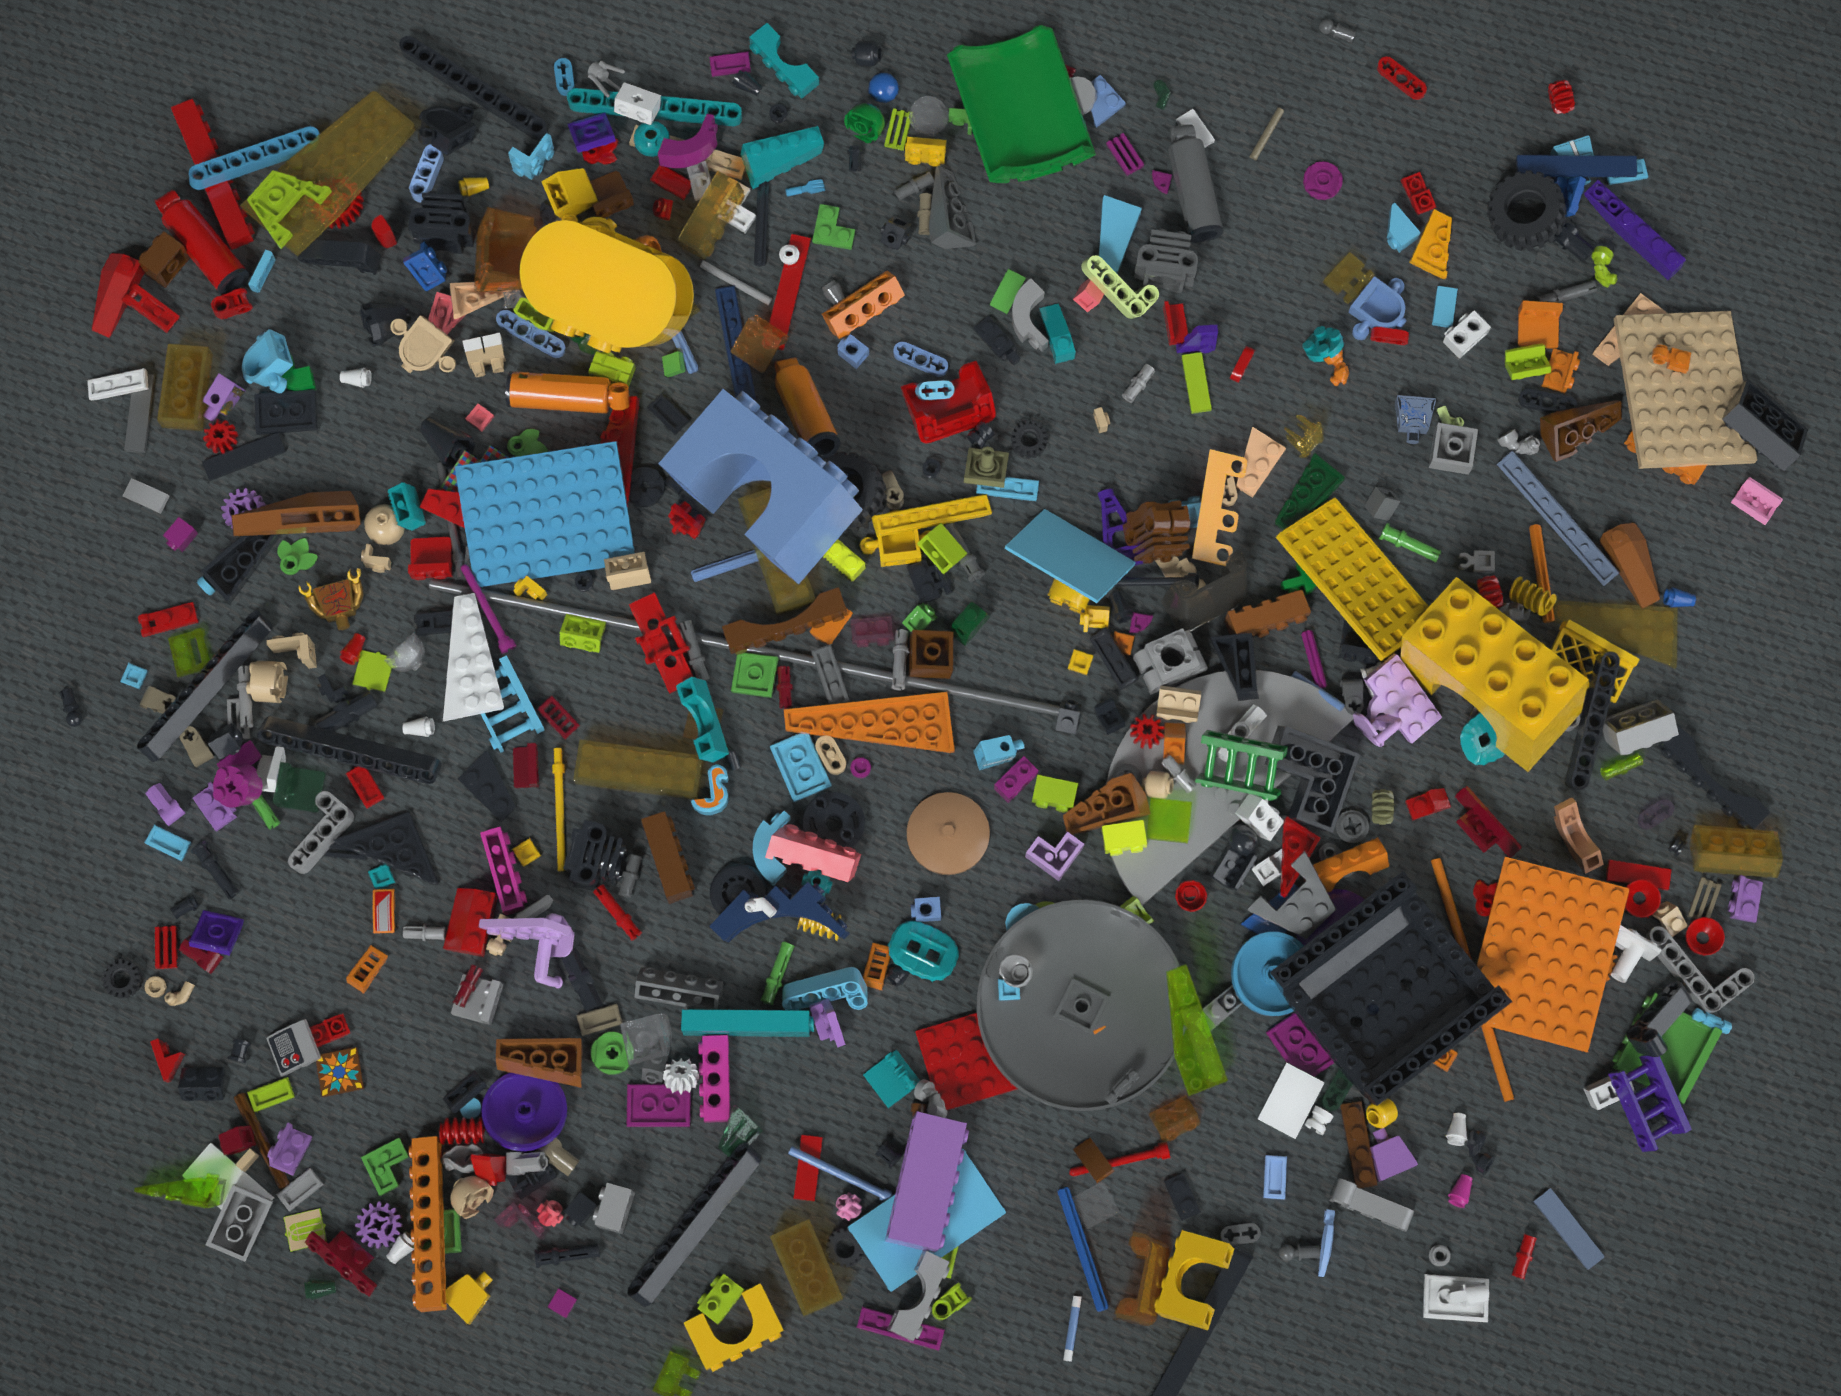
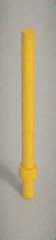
M554 748L552 773L555 777L558 871H566L563 868L566 860L563 797L565 765L562 764V748Z

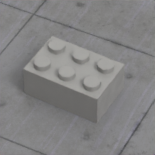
M1658 699L1606 717L1603 727L1606 742L1620 755L1631 754L1634 750L1648 748L1654 743L1668 741L1672 737L1679 735L1674 712Z
M233 1184L206 1242V1246L245 1262L273 1200Z

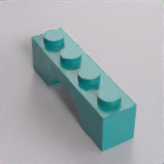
M768 23L749 37V47L752 52L763 57L762 61L769 69L772 67L776 71V77L781 82L785 81L789 85L788 89L794 96L798 95L802 99L819 85V77L807 64L789 65L779 58L777 51L781 44L780 36Z
M690 677L676 685L681 704L690 711L698 727V737L693 741L699 759L714 763L728 755L729 751L706 681Z

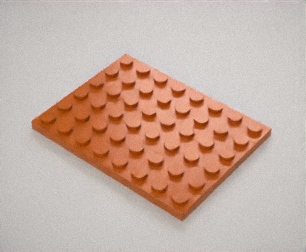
M1504 856L1477 967L1494 987L1499 985L1512 1000V1003L1483 1025L1588 1052L1629 888Z

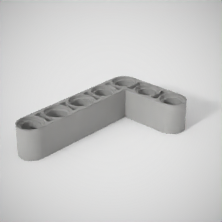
M1657 926L1646 934V939L1655 942L1658 948L1661 949L1660 954L1657 955L1674 978L1683 984L1692 1000L1704 1013L1712 1014L1720 1010L1754 982L1753 972L1750 969L1742 968L1713 989L1666 929ZM1653 932L1661 936L1660 942H1656L1653 939ZM1666 949L1674 952L1673 959L1667 957ZM1680 966H1685L1687 968V975H1682L1680 973ZM1739 974H1743L1746 977V984L1739 981ZM1693 982L1700 984V992H1696L1693 989ZM1723 986L1730 989V996L1723 994ZM1707 999H1711L1714 1002V1009L1707 1007Z

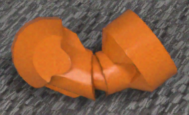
M1342 350L1333 358H1330V356L1323 358L1328 365L1333 364L1335 366L1334 375L1330 378L1334 386H1338L1340 383L1345 385L1349 376L1348 366L1343 362Z

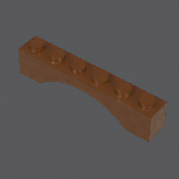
M838 587L820 593L804 612L786 622L761 625L739 620L722 626L731 654L735 653L738 655L745 653L747 649L752 647H763L767 644L766 642L772 640L776 642L781 641L787 635L793 633L794 635L802 634L806 631L805 629L811 627L820 628L826 622L832 620L833 622L841 621L848 614Z

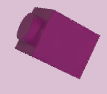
M178 517L163 536L167 540L166 545L174 551L179 549L183 552L198 533L192 526Z

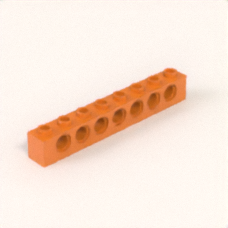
M437 1136L412 1139V1145L409 1146V1156L412 1158L409 1174L410 1178L413 1179V1187L410 1188L413 1208L410 1210L411 1220L414 1221V1229L411 1230L414 1251L411 1253L412 1263L415 1264L412 1282L415 1285L416 1292L413 1294L412 1300L414 1307L420 1312L447 1310L443 1170L441 1163L442 1145ZM429 1156V1162L426 1165H421V1160ZM430 1177L429 1184L422 1186V1180ZM430 1198V1204L427 1207H422V1202ZM431 1219V1225L423 1229L424 1221ZM428 1240H431V1247L427 1250H424V1243ZM427 1262H432V1268L429 1271H424V1265ZM428 1283H432V1290L428 1293H425V1286Z

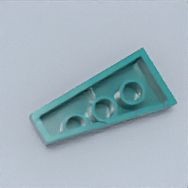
M816 126L743 144L740 155L752 189L757 188L759 184L765 181L768 182L774 179L775 176L783 172H788L792 167L798 164L801 165L822 153L824 141L819 127Z

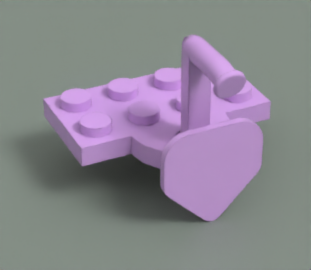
M1392 654L1363 679L1373 692L1374 697L1369 702L1366 716L1357 712L1353 714L1355 726L1378 747L1384 746V741L1398 729L1409 743H1413L1442 718L1397 654Z
M551 913L546 918L480 919L479 928L487 930V934L501 935L500 938L506 940H513V937L524 940L529 938L539 940L534 972L535 980L538 983L551 987H562L563 980L560 976L550 977L547 974L550 957H566L572 951L574 932L563 916Z

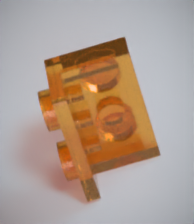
M1186 1095L1149 1113V1117L1157 1129L1162 1142L1172 1141L1177 1136L1187 1131H1192L1200 1125L1198 1114Z

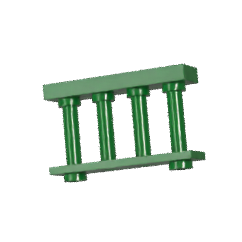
M1206 730L1203 733L1201 743L1207 744L1208 754L1205 773H1200L1196 777V783H1201V786L1208 788L1215 786L1262 796V799L1269 801L1278 798L1281 790L1274 788L1277 762L1283 760L1287 755L1288 746ZM1219 747L1227 748V751H1229L1225 778L1213 775L1216 750ZM1239 751L1246 752L1249 755L1245 782L1233 780L1236 756ZM1265 756L1269 759L1265 786L1253 784L1257 757Z

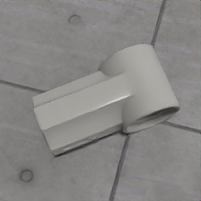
M544 1152L506 1153V1175H525V1172L545 1171V1168L548 1166V1158Z

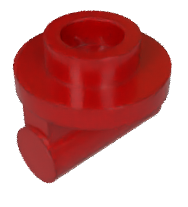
M665 198L656 200L653 204L654 215L662 218V220L670 221L673 201Z

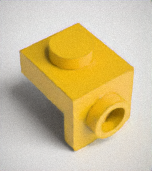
M1087 605L1085 613H1080V625H1084L1083 632H1087L1088 627H1108L1110 607Z

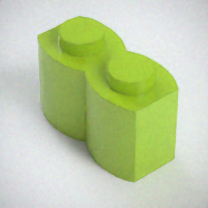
M519 299L514 312L520 318L531 321L535 327L541 330L554 331L551 329L554 319L538 312L528 299Z

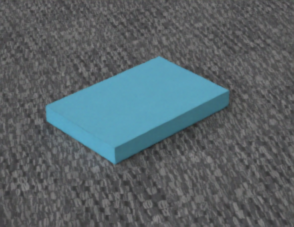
M799 733L770 745L772 754L793 802L832 787L809 734Z

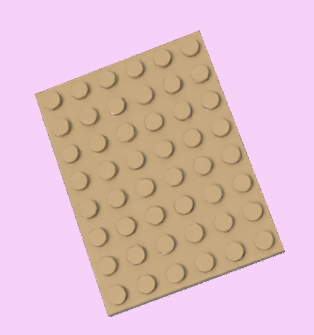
M1731 311L1616 315L1614 324L1639 469L1755 463L1757 461L1755 447L1751 443L1745 442L1739 433L1734 429L1728 428L1722 420L1725 410L1743 384ZM1665 345L1668 347V350L1673 347L1691 352L1688 372L1685 374L1666 369L1667 362L1662 365L1655 364L1652 359V352L1655 346Z

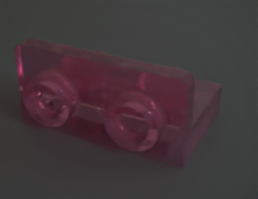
M891 616L852 619L853 645L857 644V647H868L869 643H877L879 646L889 645V642L893 641Z

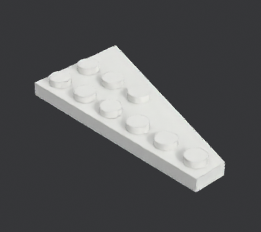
M475 593L454 597L443 721L502 710L504 708Z

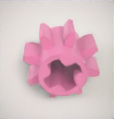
M849 1192L847 1195H841L836 1201V1207L839 1209L836 1214L848 1221L851 1218H856L861 1213L862 1206L858 1204L861 1199Z

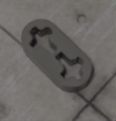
M1254 1223L1232 1225L1221 1230L1220 1239L1231 1246L1256 1242L1260 1238L1261 1231ZM1248 1227H1252V1230L1256 1231L1257 1234L1253 1236V1239H1250L1248 1235L1242 1236V1232H1246ZM1227 1230H1231V1233H1239V1237L1232 1238V1242H1229L1228 1238H1224V1235L1227 1234Z

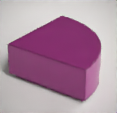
M1153 170L1152 180L1155 183L1154 185L1162 193L1168 194L1172 174Z
M1133 612L1129 633H1138L1141 630H1145L1150 625L1153 616Z

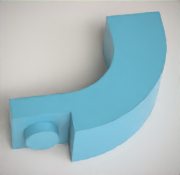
M785 811L781 814L777 813L771 819V825L763 820L753 840V856L757 869L772 887L787 872V869L774 856L773 860L765 858L771 836L791 820L790 815Z

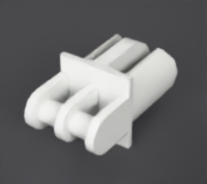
M1478 1283L1461 1285L1460 1291L1449 1293L1446 1296V1300L1450 1304L1462 1302L1463 1308L1476 1306L1487 1301L1489 1290L1485 1285Z

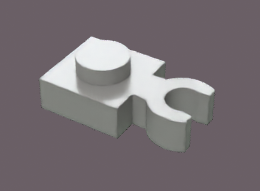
M1474 551L1473 556H1470L1468 553H1461L1459 555L1460 559L1464 558L1467 561L1466 564H1460L1459 569L1465 570L1473 567V572L1494 573L1495 551Z

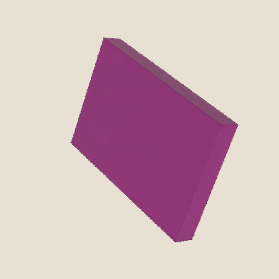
M1295 1013L1266 1032L1286 1063L1313 1077L1334 1064Z
M627 1084L626 1127H690L691 1090L690 1093L685 1090L680 1094L678 1090L672 1093L671 1088H666L665 1084Z

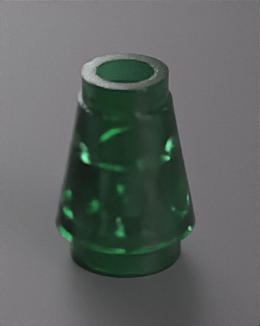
M309 1279V1281L304 1282L306 1299L311 1298V1301L336 1293L335 1280Z

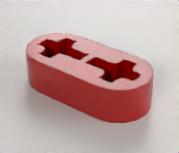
M1374 327L1371 329L1370 340L1407 345L1409 332L1399 329Z
M1249 346L1244 348L1230 376L1231 380L1237 383L1240 382L1255 353V349Z

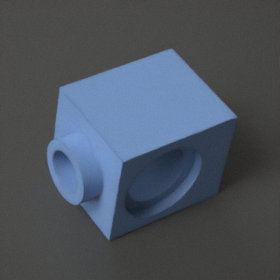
M851 334L847 339L844 337L837 346L838 355L856 369L869 355V348ZM849 348H855L857 349V352L854 354H850L847 352V350Z
M940 897L916 898L915 904L911 905V917H916V922L940 921ZM923 905H928L932 911L924 915L920 912V908Z

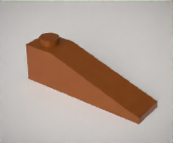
M1636 523L1620 524L1603 533L1600 543L1613 565L1620 572V576L1641 609L1659 601L1660 596L1646 539Z
M1129 773L1108 781L1104 787L1096 790L1084 802H1080L1065 813L1063 819L1066 832L1074 835L1102 828L1105 825L1134 820L1151 813L1146 793L1134 775Z

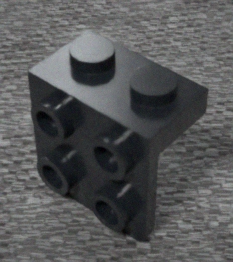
M1345 620L1338 658H1343L1349 662L1360 661L1367 665H1376L1378 662H1381Z

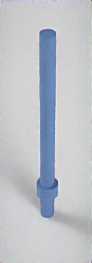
M791 1146L788 1154L880 1197L879 1200L883 1202L894 1196L892 1191L886 1188L883 1190Z

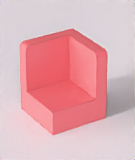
M1087 279L1081 284L1073 300L1086 312H1089L1100 303L1104 293L1090 279Z

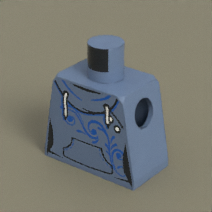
M1397 395L1395 410L1398 432L1407 433V443L1417 444L1419 443V434H1427L1436 398Z

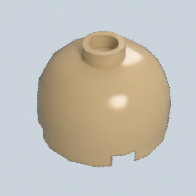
M377 505L366 514L364 521L365 531L368 537L376 544H393L404 534L405 528L397 525L398 522H396L397 518H395L396 515L392 505Z
M468 1176L460 1178L455 1182L451 1192V1205L457 1214L464 1219L473 1217L479 1212L476 1208L485 1199L487 1203L490 1202L494 1190L487 1181L479 1177Z

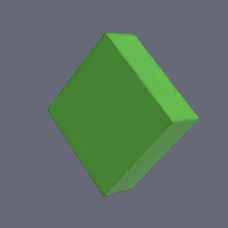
M677 351L662 357L664 376L671 377L685 372L682 352Z

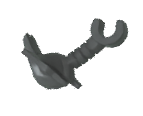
M1518 602L1505 603L1499 607V610L1513 621H1527L1531 612L1529 609L1524 611L1523 605Z

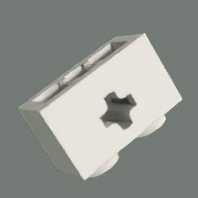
M624 82L615 97L614 112L651 125L660 110L661 95Z

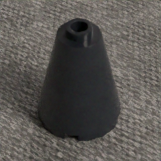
M434 417L427 418L421 423V434L446 469H453L464 450L472 455L475 443L470 435Z

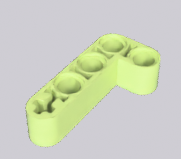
M1091 256L1082 262L1081 267L1084 274L1127 318L1133 319L1142 316L1159 297V291L1154 285L1141 287L1134 292L1099 256ZM1092 262L1095 263L1094 269L1091 268ZM1105 275L1110 279L1109 285L1104 283L1103 278ZM1118 290H1121L1123 292V299H1120L1117 296ZM1145 290L1150 292L1151 297L1149 300L1144 296ZM1132 304L1137 307L1136 314L1131 311Z

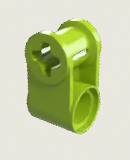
M959 1282L933 1304L931 1311L935 1319H947L972 1300L961 1289ZM939 1304L945 1305L947 1314L944 1316L938 1315L935 1310L936 1306Z

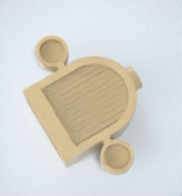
M419 316L410 329H408V325L403 319L392 321L391 331L396 335H404L399 345V355L403 362L401 367L406 371L412 373L413 370H429L436 366L438 362L443 372H452L455 369L456 362L454 358L444 356L455 340L424 316Z

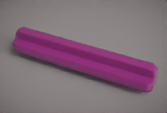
M1307 630L1302 632V639L1314 684L1324 689L1327 683L1313 631Z

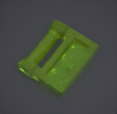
M198 628L192 632L168 638L178 678L200 672L210 660L204 639L206 635L204 628ZM195 638L202 661L198 665L196 664L191 639Z

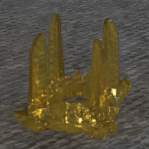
M1296 415V418L1306 425L1297 423L1306 432L1304 433V438L1287 427H1284V429L1288 433L1286 434L1287 440L1302 453L1299 457L1305 458L1310 455V452L1319 443L1323 442V428L1321 422H1317L1316 425L1304 416Z

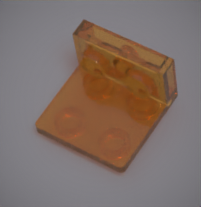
M756 315L748 318L731 349V353L763 373L766 371L778 347L785 344L790 336Z

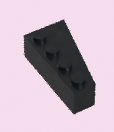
M277 534L241 536L200 572L230 605L279 539V536Z

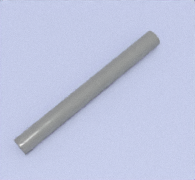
M706 261L701 263L700 268L733 286L735 285L736 288L767 305L771 303V297Z

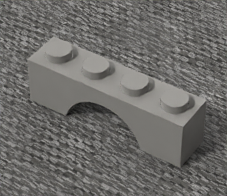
M922 1251L914 1269L922 1283L921 1296L912 1307L904 1310H895L887 1330L910 1341L919 1338L923 1329L921 1326L924 1318L927 1319L932 1307L930 1304L932 1299H936L941 1290L939 1284L942 1278L945 1279L949 1273V1261L928 1251Z

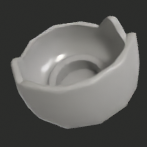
M1011 954L1001 961L999 974L1006 984L1020 988L1027 985L1032 979L1033 967L1024 956Z

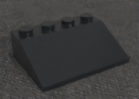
M1748 379L1744 381L1725 410L1722 418L1728 428L1734 429L1745 442L1751 443L1759 454L1765 455L1770 459L1773 466L1783 471L1801 456L1808 429Z

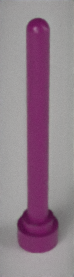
M463 564L461 571L499 639L498 647L501 653L508 652L509 648L511 650L516 647L514 640L506 636L469 566Z

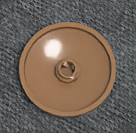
M945 792L926 798L914 809L907 825V842L912 855L924 868L937 874L955 875L971 869L981 860L989 843V824L983 810L973 800L958 793Z

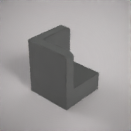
M1375 487L1365 504V508L1373 518L1388 521L1399 505L1400 500L1391 490Z

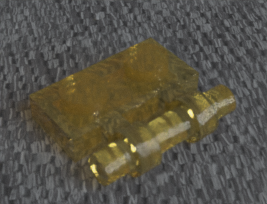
M1349 252L1324 279L1323 283L1337 295L1342 290L1347 292L1343 300L1349 304L1359 296V292L1369 284L1375 274L1371 270L1366 274L1361 272L1365 264ZM1356 278L1359 282L1353 287L1349 283Z

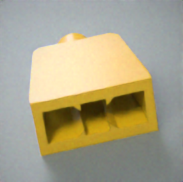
M485 1271L476 1280L471 1275L466 1274L446 1289V1303L470 1325L490 1298V1295L484 1289L493 1279Z

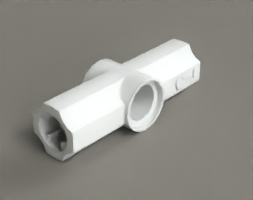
M1253 704L1242 718L1233 725L1228 734L1236 736L1235 730L1241 729L1245 732L1244 737L1248 738L1267 715L1260 707ZM1219 747L1216 750V756L1227 762L1229 751H1227V748Z

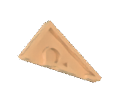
M519 280L450 283L454 319H458L518 291L517 283Z

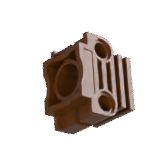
M1171 501L1166 504L1145 502L1140 505L1138 510L1130 511L1126 514L1127 523L1122 525L1125 541L1129 546H1137L1132 550L1133 554L1140 553L1134 557V561H1143L1144 564L1152 563L1153 560H1160L1161 563L1172 561L1173 557L1181 556L1183 551L1190 548L1189 544H1182L1188 540V536L1181 535L1189 530L1190 517L1187 505L1182 506L1181 501Z

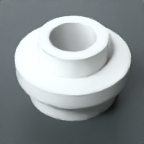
M785 245L779 252L781 261L788 265L796 263L799 259V250L793 245ZM790 251L793 255L786 256V253Z

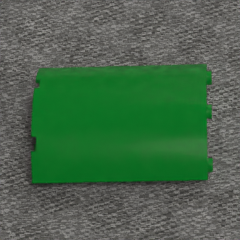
M1038 25L1032 31L1004 42L997 41L992 45L985 46L958 45L947 54L989 182L1009 183V179L1016 178L1018 182L1032 180L1063 171L1062 167L1073 163V166L1096 155L1052 28Z

